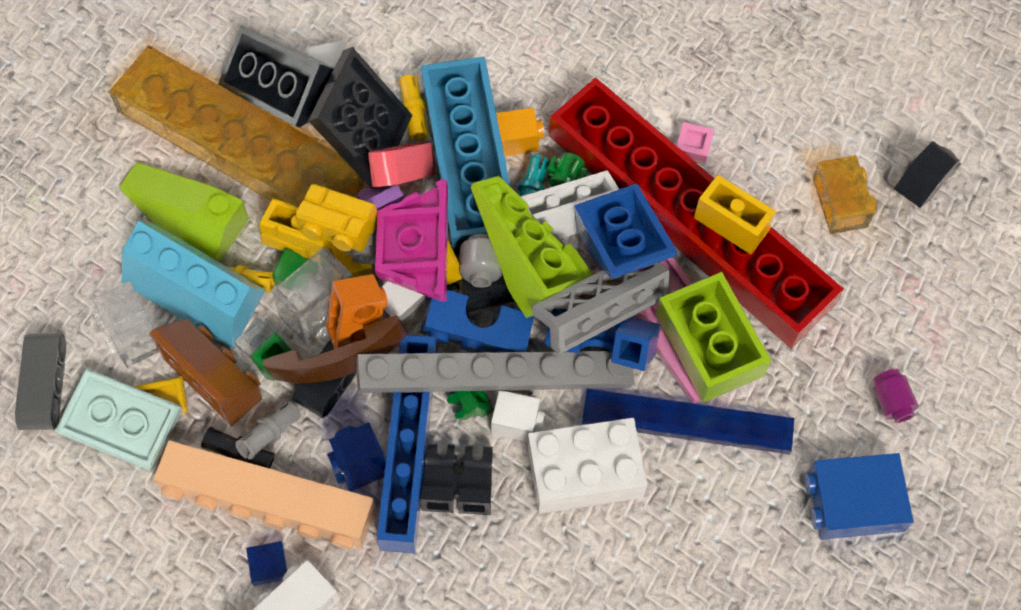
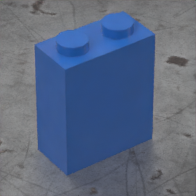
M900 453L814 461L808 473L805 474L806 491L808 495L812 494L814 507L811 509L812 525L814 529H819L821 540L905 532L914 523Z

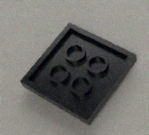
M354 47L343 50L308 121L372 189L376 187H372L368 152L399 146L412 114Z

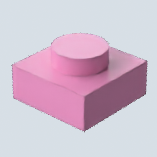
M683 122L677 147L691 159L706 163L714 129Z

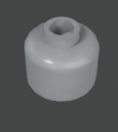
M488 234L472 235L460 246L459 273L464 280L470 282L475 287L482 288L490 286L492 282L497 281L503 275Z

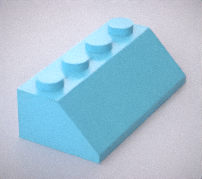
M138 221L122 250V283L178 318L182 320L188 319L196 328L200 324L203 325L213 336L214 340L229 349H234L266 291L156 224Z

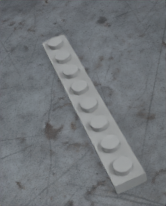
M583 351L578 354L564 352L560 355L557 352L358 354L356 357L358 393L631 388L635 382L633 368L611 363L613 353L611 351Z

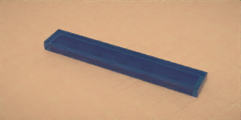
M590 388L586 390L582 425L634 418L637 433L788 455L792 452L795 418Z

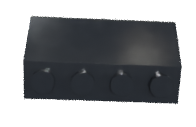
M240 26L218 86L293 126L301 128L309 122L308 120L335 67L268 35Z

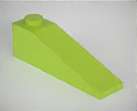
M136 162L119 186L120 191L154 224L218 262L222 261L249 220L243 200L216 187Z
M500 176L478 181L471 185L472 193L507 288L526 318L535 316L533 315V305L592 276L577 250L569 243L564 246L551 233L554 228L546 221L541 224L528 211V203Z

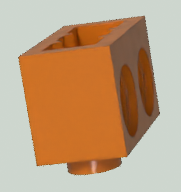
M374 274L333 281L325 327L334 349L366 339L363 326L382 320L383 308L387 307V295L383 287L379 288Z

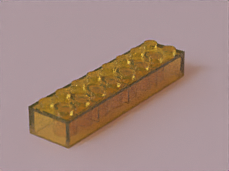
M150 45L145 48L109 91L117 112L269 201L275 198L299 207L302 201L305 200V195L311 184H316L352 197H356L357 193L364 186V180L338 152Z

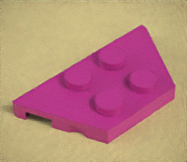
M441 179L435 182L436 188L418 195L415 192L397 204H390L378 210L375 272L380 279L440 302H446L448 184L446 179Z

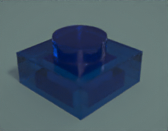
M283 541L246 548L250 578L253 586L283 581L282 578L288 571Z

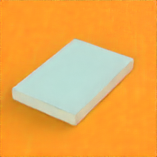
M86 368L54 432L153 473L182 413V407Z

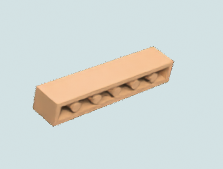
M170 440L167 443L153 479L160 489L161 495L169 499L181 501L182 497L195 500V505L207 510L214 511L216 507L229 510L228 513L235 518L249 520L251 516L263 520L262 523L276 530H283L284 526L296 529L298 535L308 539L317 540L318 536L331 539L333 545L347 550H352L353 546L363 549L376 510L374 499L371 497Z

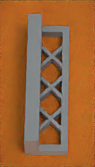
M658 262L647 266L648 270L644 272L633 271L613 279L602 270L533 305V315L550 328L551 348L560 355L658 303L660 297L669 294V269ZM609 280L623 281V283L617 286L603 285ZM582 294L596 295V297L590 300L576 299V297ZM553 309H568V311L557 317L549 312Z

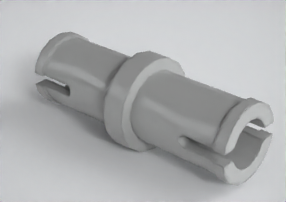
M285 401L268 417L263 416L256 421V427L236 441V448L240 455L244 458L252 459L267 444L277 442L281 438V433L300 419L298 408L293 403Z

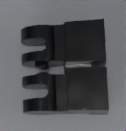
M428 443L420 496L421 511L454 513V500L458 499L460 514L491 515L493 447L483 446L482 459L475 461L473 460V445H466L465 455L461 458V466H464V473L460 475L454 474V466L458 465V458L455 455V444H448L446 457L439 459L438 443Z

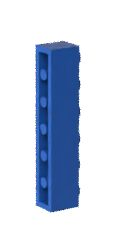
M407 335L400 342L399 354L437 353L436 337ZM394 392L377 532V543L380 551L416 554L421 509L420 496L423 486L433 392Z

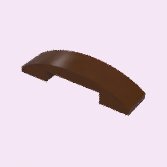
M395 315L363 326L366 335L364 340L307 359H303L298 351L294 349L264 359L262 362L264 368L277 381L288 383L323 382L355 373L356 357L358 354H388L400 344L407 334L400 319Z

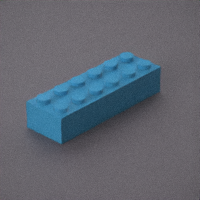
M485 56L421 65L422 86L439 180L446 179L448 184V233L450 245L455 255H459L460 246L470 236L488 234L472 193L471 185L478 181L500 176L510 186Z

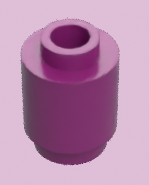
M891 369L873 378L875 383L873 390L886 420L894 419L895 423H902L915 416L914 411L919 408V405L906 375H901L899 369Z

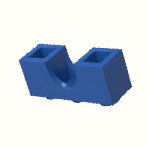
M447 290L446 302L428 298L420 333L428 335V337H436V343L447 344L448 341L461 344L462 350L471 353H481V350L490 353L526 352L534 316L526 318L520 310L501 306L494 313L492 325L481 328L473 325L467 318V295Z
M553 309L551 314L557 317L568 311V309ZM630 317L567 351L578 354L584 347H603L613 352L611 363L645 371L656 355L661 324ZM549 327L547 328L545 342L547 346H551Z

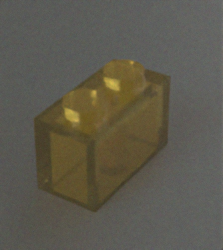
M853 155L818 162L812 179L830 234L868 228L877 212V204L874 196L869 195L866 186V170L863 166L860 167L857 156Z

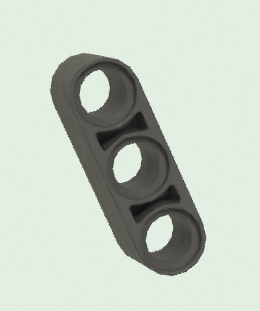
M62 333L26 334L24 337L15 407V422L18 430H55L59 423L66 360V340Z

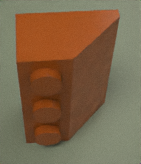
M188 319L154 328L149 332L162 359L180 377L182 376L184 381L231 427L262 400L258 386L261 385L259 380L248 369L242 372L235 365L237 363L236 358L227 348L222 347L219 350L212 343L214 340L213 336L203 325L200 324L196 328Z

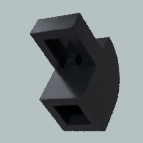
M932 141L913 161L893 189L921 208L933 198L944 181L955 174L961 166L960 160L956 158V155L951 150Z

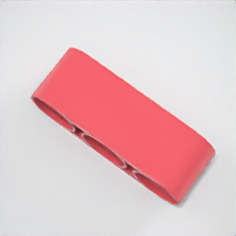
M432 142L405 144L368 152L372 187L397 185L435 175Z

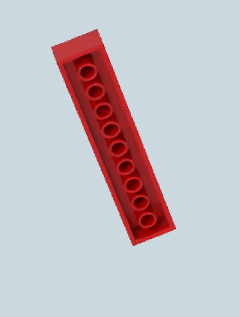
M595 77L550 116L549 137L567 153L579 156L585 163L584 168L588 169L592 175L608 171L619 189L637 183L674 247L707 276L711 277L722 272L739 303L791 349L837 304L844 288L774 228H770L754 252L749 254L696 220L694 216L698 200L715 178L598 78Z

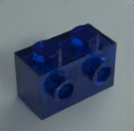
M369 422L356 428L354 426L345 427L336 432L335 437L329 439L332 452L326 455L338 485L345 482L348 491L352 492L384 478L386 464L384 453Z

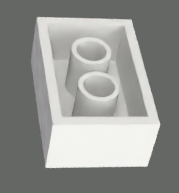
M634 418L528 433L527 448L539 514L644 498L647 481Z

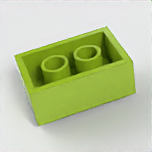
M722 272L659 298L655 315L702 403L765 376L771 359Z

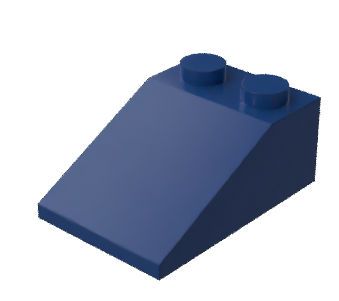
M637 183L574 205L578 234L589 255L611 279L677 256L676 248Z

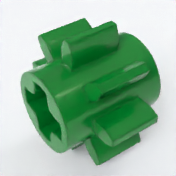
M564 153L561 159L553 156L547 167L548 173L546 175L548 178H551L549 181L551 187L587 177L588 169L583 168L585 165L584 161L573 153Z

